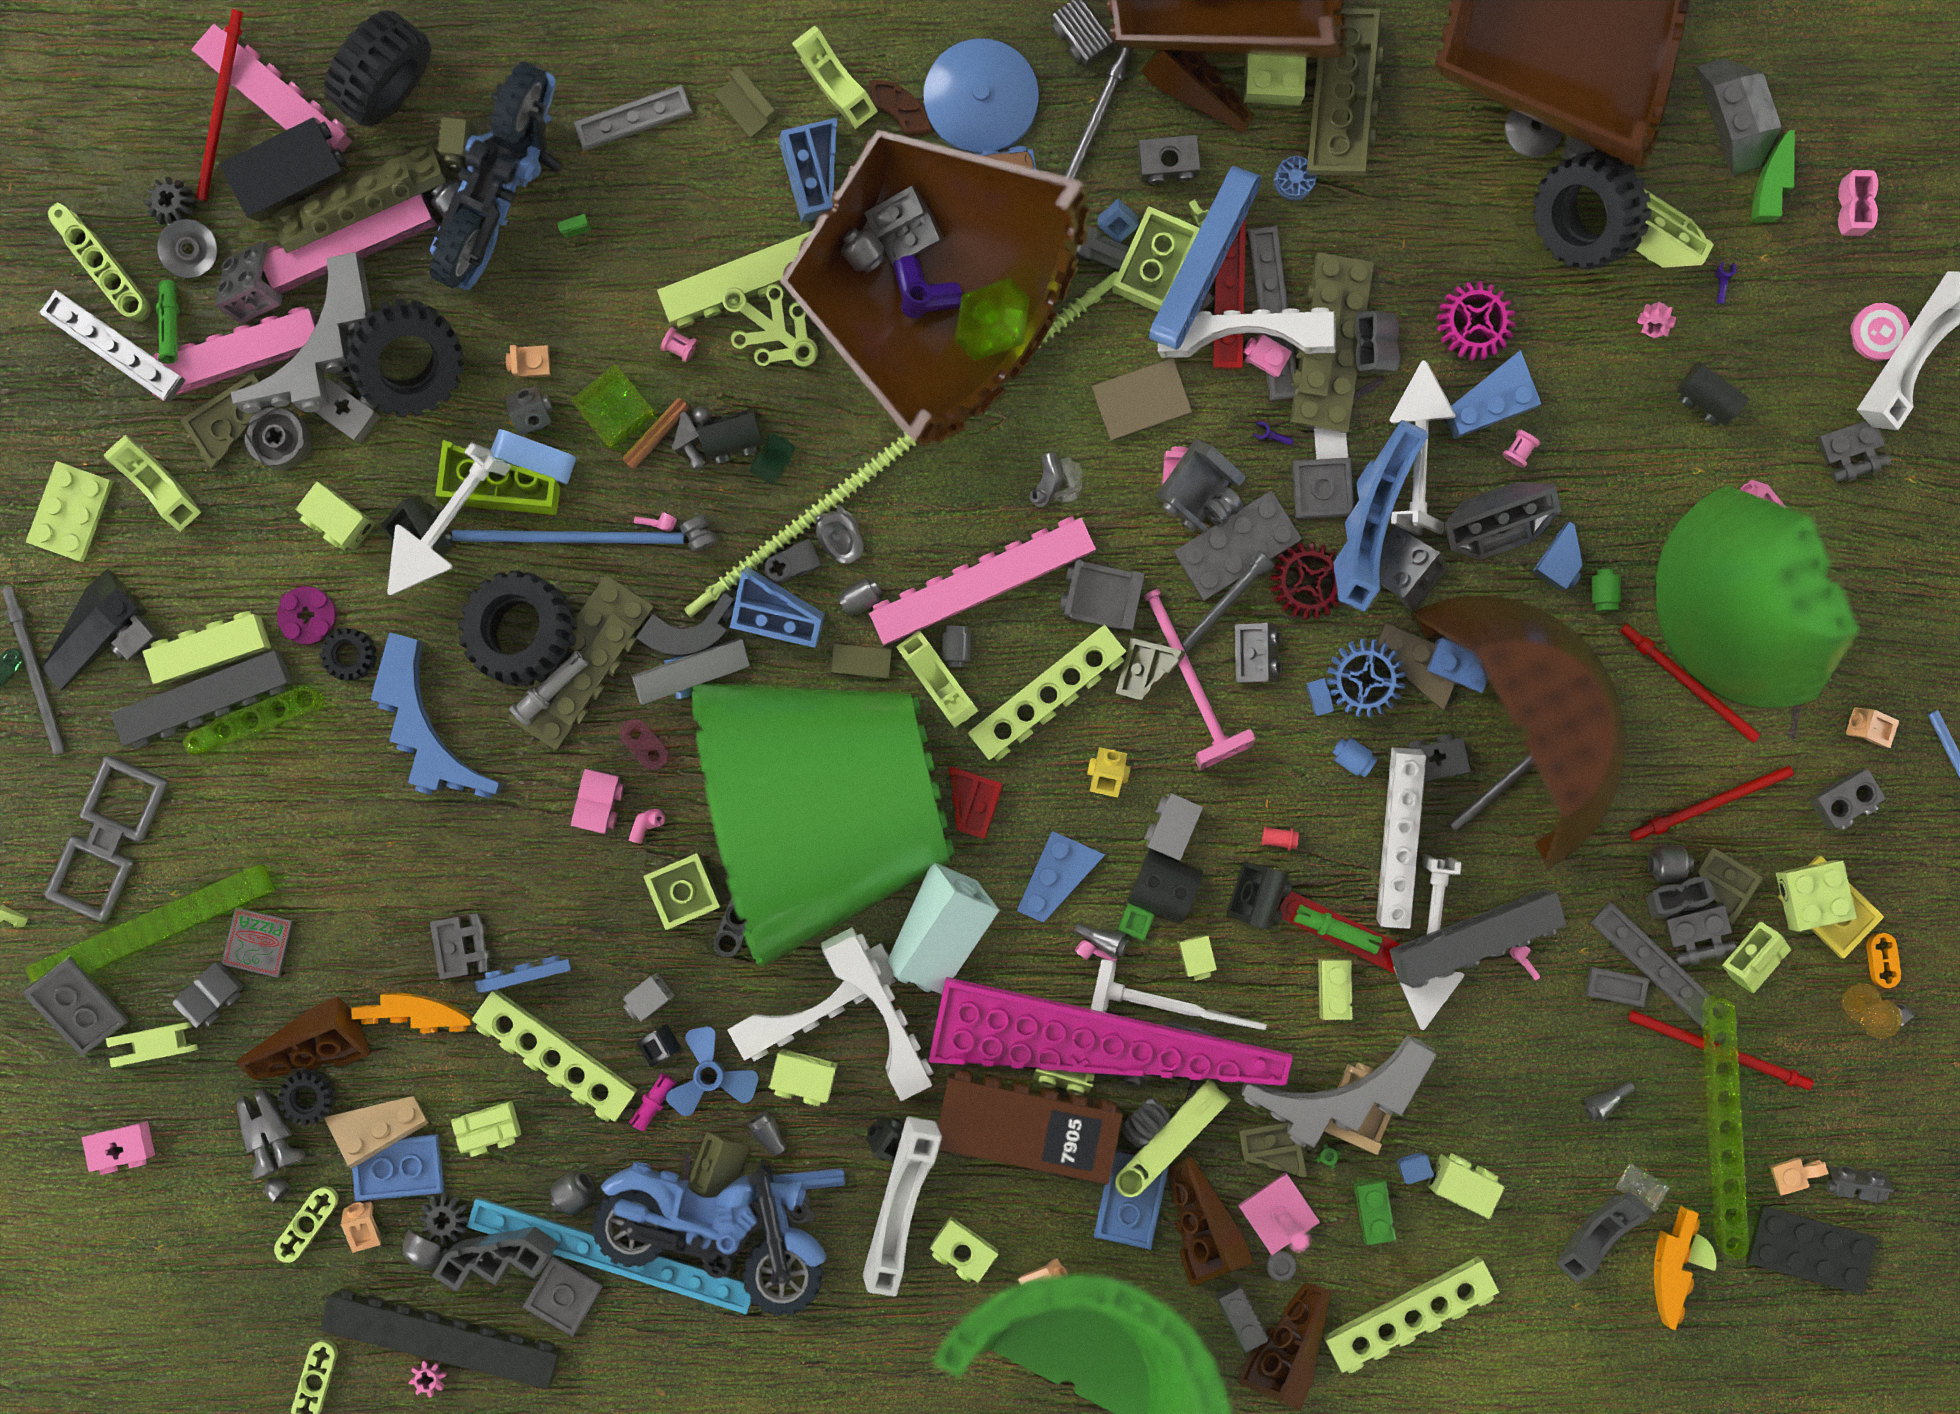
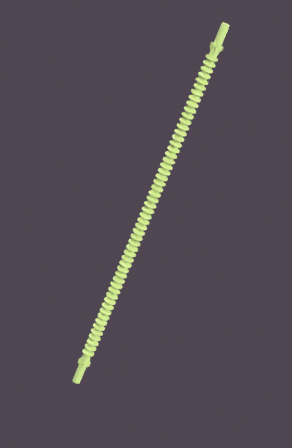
M1114 271L1094 288L1090 287L1080 299L1076 297L1074 304H1068V309L1062 308L1061 314L1056 313L1057 317L1042 342L1047 343L1048 337L1054 338V332L1060 333L1061 327L1067 328V322L1073 323V318L1075 316L1079 318L1081 311L1086 313L1089 305L1100 301L1101 296L1113 287L1118 273ZM904 432L905 436L903 438L898 437L897 443L891 442V447H885L884 453L878 452L876 459L872 457L870 464L867 462L864 464L865 468H858V473H852L851 479L845 478V483L843 485L839 483V488L836 490L832 488V493L830 495L826 493L824 500L818 499V505L812 504L811 510L805 509V515L799 514V519L797 521L793 519L791 526L785 525L786 529L784 531L779 530L778 536L772 535V541L766 540V545L764 547L760 545L759 551L753 550V555L751 557L746 556L745 562L739 561L740 565L738 567L733 566L732 572L726 571V577L720 576L719 582L707 587L705 593L684 608L690 618L693 617L713 600L714 602L717 601L726 590L731 591L733 584L735 586L738 585L737 581L740 580L741 572L746 566L758 570V564L764 565V560L769 559L771 554H778L777 550L779 548L783 550L785 543L791 544L790 540L792 538L797 539L798 533L804 534V528L810 529L812 522L816 524V517L819 514L830 513L831 507L837 508L836 504L838 502L843 503L844 497L850 498V492L856 493L858 486L862 488L863 482H870L869 478L871 476L876 477L877 471L883 472V467L885 465L889 467L890 461L896 462V456L902 457V452L904 450L908 452L910 445L916 446V441L909 438Z

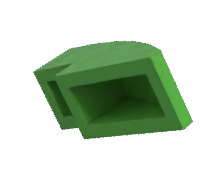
M1789 130L1780 137L1761 170L1752 202L1751 222H1775L1782 217V194H1787L1794 188L1795 130Z

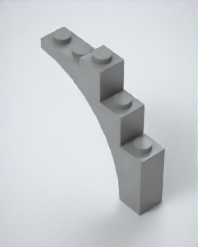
M356 252L327 258V293L318 324L306 344L290 362L276 373L252 386L231 392L232 403L239 410L245 413H255L260 411L262 407L271 405L283 407L289 405L290 401H292L299 410L313 412L319 410L320 406L329 404L324 371L335 373L342 371L343 367L349 366L346 361V351L349 350L346 333L355 334L353 326L357 320L363 323L366 320L364 313L371 309L364 263Z
M1408 1034L1395 1053L1379 1068L1360 1080L1340 1088L1314 1093L1288 1092L1262 1084L1244 1083L1241 1091L1242 1095L1245 1096L1244 1100L1256 1108H1260L1261 1105L1271 1110V1116L1281 1122L1289 1120L1287 1130L1288 1134L1291 1135L1290 1139L1303 1147L1306 1144L1315 1147L1331 1118L1334 1119L1333 1123L1346 1131L1352 1128L1358 1132L1375 1102L1378 1103L1376 1106L1389 1115H1392L1393 1112L1402 1115L1437 1054L1434 1048Z

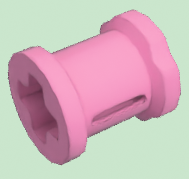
M671 327L662 341L660 350L664 352L668 350L682 357V361L687 363L696 349L698 340L695 338L689 339L677 333L676 328Z
M1517 430L1515 441L1510 449L1504 451L1502 455L1512 464L1525 468L1528 456L1534 447L1539 446L1540 441L1523 430Z

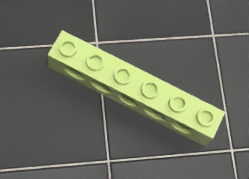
M1104 624L970 730L968 735L989 761L995 758L998 762L1011 751L1008 748L1011 743L1016 739L1019 743H1022L1034 733L1030 729L1039 721L1044 725L1056 716L1053 710L1060 704L1067 707L1079 697L1076 693L1084 685L1090 689L1102 679L1099 674L1108 667L1110 671H1113L1125 660L1122 658V655L1126 653V650ZM1091 651L1098 652L1102 657L1101 665L1098 667L1089 666L1086 662V655ZM1068 669L1077 671L1080 677L1079 682L1075 685L1066 684L1063 680V673ZM1051 687L1056 691L1057 698L1053 703H1045L1041 700L1040 692L1043 688ZM1023 705L1032 707L1034 717L1026 722L1020 720L1017 715L1019 707ZM1000 723L1008 724L1012 731L1010 737L1005 740L997 738L994 733L995 727Z
M497 989L491 991L472 1018V1021L477 1024L475 1028L487 1037L493 1035L501 1041L499 1045L511 1054H514L516 1051L525 1058L523 1060L524 1064L535 1071L538 1069L548 1074V1081L559 1088L562 1086L572 1091L571 1097L583 1105L586 1102L596 1108L594 1113L607 1122L610 1119L614 1122L618 1120L639 1091ZM502 1016H507L512 1020L513 1027L510 1032L501 1029L500 1019ZM526 1033H531L536 1037L537 1044L535 1048L531 1049L525 1046L523 1038ZM549 1050H555L560 1054L561 1060L558 1065H552L548 1062L547 1053ZM573 1067H579L584 1071L585 1077L582 1082H576L572 1079L571 1069ZM596 1084H603L608 1088V1097L606 1099H600L595 1095L594 1088Z
M1477 1256L1324 1334L1323 1338L1342 1373L1345 1371L1352 1373L1361 1369L1364 1366L1363 1362L1371 1358L1377 1360L1388 1355L1390 1348L1398 1344L1405 1346L1412 1343L1416 1339L1415 1335L1426 1331V1333L1433 1332L1442 1326L1441 1322L1451 1317L1454 1320L1466 1315L1468 1308L1476 1304L1483 1306L1494 1300L1493 1295L1499 1293L1484 1261ZM1464 1283L1470 1284L1469 1294L1459 1297L1457 1295L1458 1287ZM1444 1297L1445 1303L1441 1309H1431V1302L1434 1298ZM1411 1310L1418 1311L1419 1316L1414 1323L1405 1322L1407 1312ZM1388 1323L1393 1326L1389 1336H1379V1328L1383 1324ZM1358 1337H1364L1367 1340L1366 1346L1361 1350H1355L1352 1347L1353 1341Z

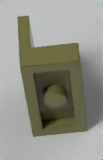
M738 66L730 72L732 80L715 93V96L748 137L753 138L774 121L777 115L775 109Z
M706 1132L689 1179V1188L704 1197L718 1196L725 1187L739 1178L749 1147L745 1144L728 1141L715 1133Z

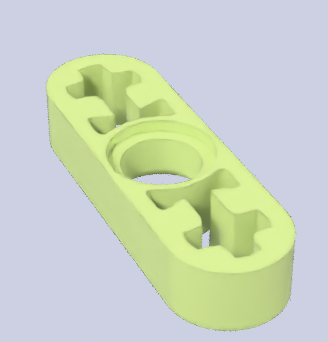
M324 1186L315 1190L283 1232L274 1247L275 1255L280 1261L289 1263L298 1259L330 1217L339 1202L338 1194L333 1188ZM328 1194L329 1198L327 1201L330 1203V1206H323L318 1213L312 1211L321 1201L318 1195ZM303 1216H308L314 1221V1229L311 1232L307 1233L300 1229L299 1221ZM295 1236L302 1238L293 1246L295 1253L291 1252L288 1255L284 1253L286 1247L283 1243H290Z
M327 1339L319 1340L309 1349L291 1414H303V1411L299 1410V1408L306 1405L308 1397H318V1400L316 1398L311 1400L309 1410L313 1414L321 1413L338 1356V1349L332 1341ZM325 1347L326 1353L330 1357L323 1360L321 1368H311V1365L314 1367L318 1365L320 1355L316 1351ZM315 1374L321 1378V1389L312 1390L308 1387L307 1378L309 1375Z

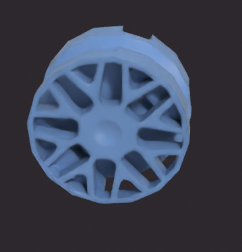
M1294 156L1285 159L1275 173V189L1285 200H1302L1309 195L1315 185L1317 176L1308 175V160L1304 157Z

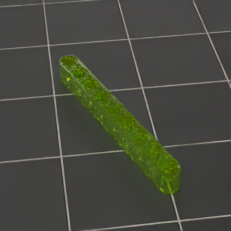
M261 863L32 963L24 969L32 984L71 955L88 974L233 910L235 907L242 906L275 891V888L264 863Z
M1712 995L1706 998L1702 1004L1715 1242L1719 1250L1728 1258L1738 1260L1746 1256L1749 1249L1736 1012L1734 1005L1729 1000L1719 995ZM1718 1003H1723L1725 1007L1723 1014L1714 1017V1006ZM1725 1032V1043L1721 1046H1716L1714 1043L1715 1036L1718 1033ZM1720 1062H1727L1728 1069L1726 1073L1717 1075V1065ZM1723 1091H1729V1100L1725 1104H1719V1094ZM1730 1120V1130L1726 1133H1720L1719 1127L1721 1123ZM1729 1149L1732 1150L1733 1157L1731 1160L1722 1162V1153ZM1728 1179H1734L1733 1189L1723 1191L1724 1182ZM1730 1208H1736L1735 1217L1732 1220H1725L1726 1211ZM1730 1238H1738V1244L1735 1248L1730 1250L1726 1248V1243Z

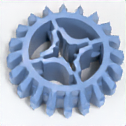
M1361 638V648L1356 649L1355 643L1350 641L1349 648L1351 651L1349 653L1341 647L1339 648V653L1343 658L1332 657L1331 661L1338 665V667H1328L1327 672L1336 675V677L1328 678L1327 684L1337 685V687L1329 691L1331 696L1340 693L1341 696L1336 700L1337 705H1341L1344 701L1348 702L1345 706V712H1350L1352 707L1356 706V716L1360 717L1362 708H1367V716L1372 717V708L1377 707L1378 713L1383 714V703L1389 708H1393L1394 704L1389 698L1391 696L1395 699L1401 698V694L1395 691V688H1405V683L1397 681V678L1406 677V672L1396 671L1397 668L1403 665V661H1392L1397 655L1395 650L1391 651L1388 655L1385 654L1388 644L1383 643L1379 650L1376 649V639H1372L1371 647H1366L1365 639ZM1367 655L1361 668H1350V670L1344 668L1353 658ZM1375 657L1380 658L1387 664L1391 672V678L1376 673L1374 670ZM1368 664H1370V674L1375 679L1372 683L1369 681V684L1365 686V690L1362 691V679L1358 676L1360 673L1364 675L1363 671H1367ZM1341 677L1348 678L1358 685L1357 699L1345 690ZM1388 687L1380 697L1366 700L1371 688Z

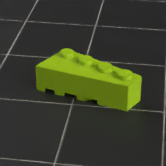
M445 440L442 442L435 494L442 505L448 504L470 474L469 470L475 463L465 453V448ZM509 464L512 467L505 476L490 471L485 480L479 482L462 506L557 515L560 486L555 478Z

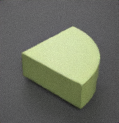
M0 905V922L5 920L13 924L14 927L20 928L26 925L28 917L4 905Z
M1699 1234L1693 1235L1689 1245L1691 1247V1255L1688 1262L1715 1271L1716 1255L1712 1245Z

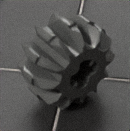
M165 177L163 184L159 180H154L155 190L146 189V192L151 195V198L143 200L144 204L150 207L147 214L152 218L156 217L158 224L163 225L167 223L169 225L176 220L185 219V214L189 216L194 215L193 211L188 208L196 204V200L190 197L193 191L188 186L184 187L182 180L177 179L173 182L172 178ZM172 197V199H171L172 205L168 207V205H169L168 199Z
M1154 1098L1147 1099L1122 1124L1121 1132L1137 1148L1143 1147L1169 1121L1170 1114Z
M447 1193L442 1194L440 1200L433 1196L430 1198L431 1205L424 1204L421 1209L427 1215L420 1216L419 1222L427 1223V1225L421 1229V1232L426 1233L430 1230L432 1232L429 1237L431 1242L436 1240L438 1236L442 1245L447 1243L448 1237L455 1242L459 1239L458 1233L464 1234L467 1231L466 1226L462 1223L468 1222L470 1216L462 1215L461 1213L468 1207L466 1204L460 1207L457 1206L460 1199L458 1196H455L450 1202ZM443 1213H446L445 1217H450V1221L445 1225L442 1224L444 1220L439 1221V1216Z

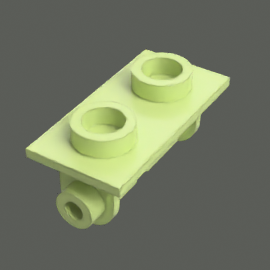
M1037 1067L1032 1080L1038 1081L1041 1086L1047 1088H1055L1057 1086L1067 1089L1066 1091L1069 1094L1073 1093L1083 1096V1094L1089 1095L1093 1084L1090 1083H1093L1095 1073L1041 1070Z

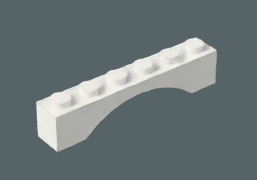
M1947 271L1857 408V411L1871 427L1899 430L1913 409L1914 384L1922 365L1935 346L1960 324V272Z
M1292 308L1283 309L1282 313H1270L1269 310L1259 309L1254 310L1253 314H1241L1240 311L1229 310L1224 311L1223 315H1212L1211 312L1199 311L1178 350L1158 343V353L1161 358L1191 357L1200 348L1217 339L1233 334L1262 333L1288 341L1306 354L1335 353L1336 318L1334 311L1329 312L1328 308H1313L1311 312L1300 313L1298 309Z
M852 927L821 942L823 953L835 976L850 982L862 990L876 1004L885 1019L889 1033V1054L886 1071L900 1101L931 1087L930 1075L934 1074L926 1058L921 1060L917 1051L921 1047L914 1033L908 1035L904 1027L908 1025V1022L901 1008L895 1010L891 1002L895 1000L890 986L888 983L882 985L878 977L882 975V971L876 959L870 960L865 951L869 950V946L863 934L857 935Z
M881 942L865 951L870 960L876 959L882 971V975L878 976L882 985L888 983L890 986L895 983L894 971L887 962L889 954L883 943ZM844 980L830 997L817 1006L790 1015L768 1016L755 1013L730 1027L728 1032L744 1061L751 1057L754 1062L767 1055L769 1052L766 1048L775 1043L779 1047L794 1039L792 1035L794 1032L803 1029L804 1033L820 1025L818 1022L819 1018L828 1014L831 1019L845 1011L844 1004L851 1000L857 1004L868 998V996L862 990Z
M913 1117L906 1118L862 1275L869 1293L889 1296L897 1295L904 1270L906 1244L915 1203L923 1181L935 1162L942 1137L935 1121Z

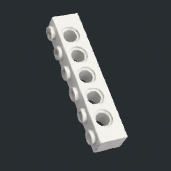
M1391 748L1376 919L1381 927L1410 929L1426 762V755L1421 749Z

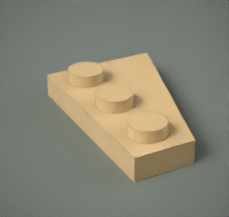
M414 1096L324 1117L347 1165L351 1169L429 1124Z

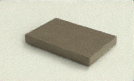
M1173 358L1091 386L1110 441L1192 413Z

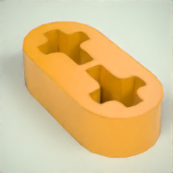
M1888 933L1872 934L1868 938L1866 946L1871 979L1879 987H1895L1901 980L1896 940ZM1880 938L1883 942L1888 943V947L1883 949L1884 958L1882 951L1876 949V944L1880 943ZM1883 962H1885L1886 970L1892 972V976L1887 978V982L1885 979L1880 978V973L1884 972Z

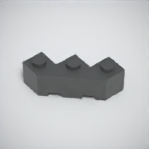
M537 1227L459 1240L445 1253L432 1276L456 1292L470 1279L473 1272L496 1285L506 1275L512 1264L532 1278H535L546 1266L559 1242Z

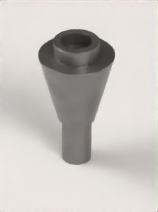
M1079 922L1074 931L1075 934L1091 940L1094 945L1114 960L1117 955L1123 956L1129 940L1124 939L1125 932L1093 929Z
M1627 1081L1615 1090L1612 1089L1585 1098L1586 1105L1584 1106V1111L1592 1121L1597 1120L1603 1123L1619 1105L1621 1099L1636 1089L1631 1081Z

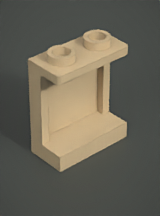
M1357 1062L1356 1067L1348 1064L1338 1088L1360 1080L1373 1072L1374 1069ZM1375 1102L1358 1132L1352 1128L1346 1131L1333 1123V1118L1330 1119L1324 1132L1378 1155L1382 1146L1380 1140L1391 1115L1380 1110L1376 1106L1378 1103Z

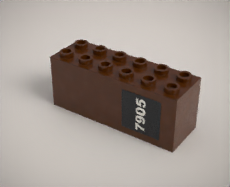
M959 1069L955 1070V1074H948L938 1123V1129L942 1136L939 1150L1109 1185L1123 1116L1120 1108H1117L1116 1102L1099 1099L1098 1103L1088 1102L1087 1096H1079L1070 1093L1069 1097L1059 1096L1058 1090L1041 1087V1092L1030 1090L1029 1084L1013 1081L1012 1086L1001 1084V1078L984 1075L983 1080L972 1078V1072Z

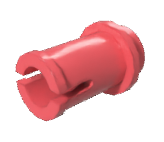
M1264 826L1261 845L1287 848V851L1297 849L1299 832L1293 831V828H1290V831Z

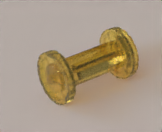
M1859 983L1851 986L1843 995L1842 1007L1844 1012L1854 1021H1861L1864 1030L1870 1036L1877 1039H1886L1896 1034L1901 1027L1902 1015L1900 1009L1894 1003L1882 1000L1880 993L1873 986Z

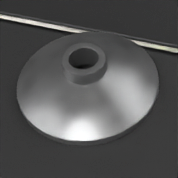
M1515 110L1510 112L1505 123V135L1509 145L1517 153L1531 158L1542 157L1553 151L1559 144L1563 133ZM1538 122L1541 129L1538 131L1534 130L1531 127V123Z
M182 219L170 223L163 229L158 239L157 251L162 264L167 270L180 277L192 278L206 273L213 266L217 257V243L214 235L205 225L195 220ZM185 243H191L194 246V251L191 254L184 252L183 246Z

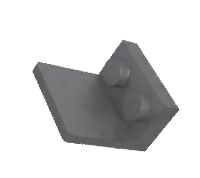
M264 241L254 246H249L235 256L228 257L222 265V276L217 287L215 306L240 324L281 305L283 295L261 280L268 244Z
M1396 526L1383 541L1379 582L1380 585L1396 594L1405 607L1414 612L1449 566L1440 552Z

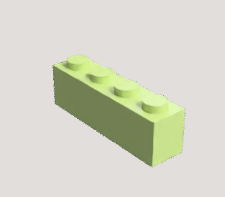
M246 611L234 615V620L223 623L222 620L206 625V630L197 633L195 630L178 634L179 639L168 642V639H162L151 643V648L142 652L153 684L165 685L272 649L262 617Z

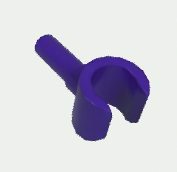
M1724 261L1715 271L1717 279L1720 280L1717 304H1724L1728 280L1737 270L1735 263L1730 266L1729 273L1723 270Z
M1265 422L1256 423L1257 426L1267 430L1266 434L1262 436L1253 433L1256 440L1263 442L1271 439L1290 446L1292 445V438L1271 431Z

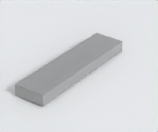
M679 85L575 121L574 125L584 151L693 113L683 85Z
M737 638L632 675L639 703L643 705L747 668L750 665L743 640Z

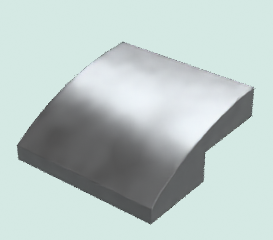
M915 186L908 187L864 212L872 232L881 240L892 266L896 260L903 256L913 255L915 257L944 241L931 211Z

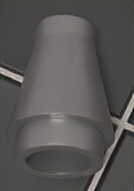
M767 1111L758 1114L747 1124L750 1128L749 1133L772 1156L780 1154L787 1148L774 1116L769 1115Z

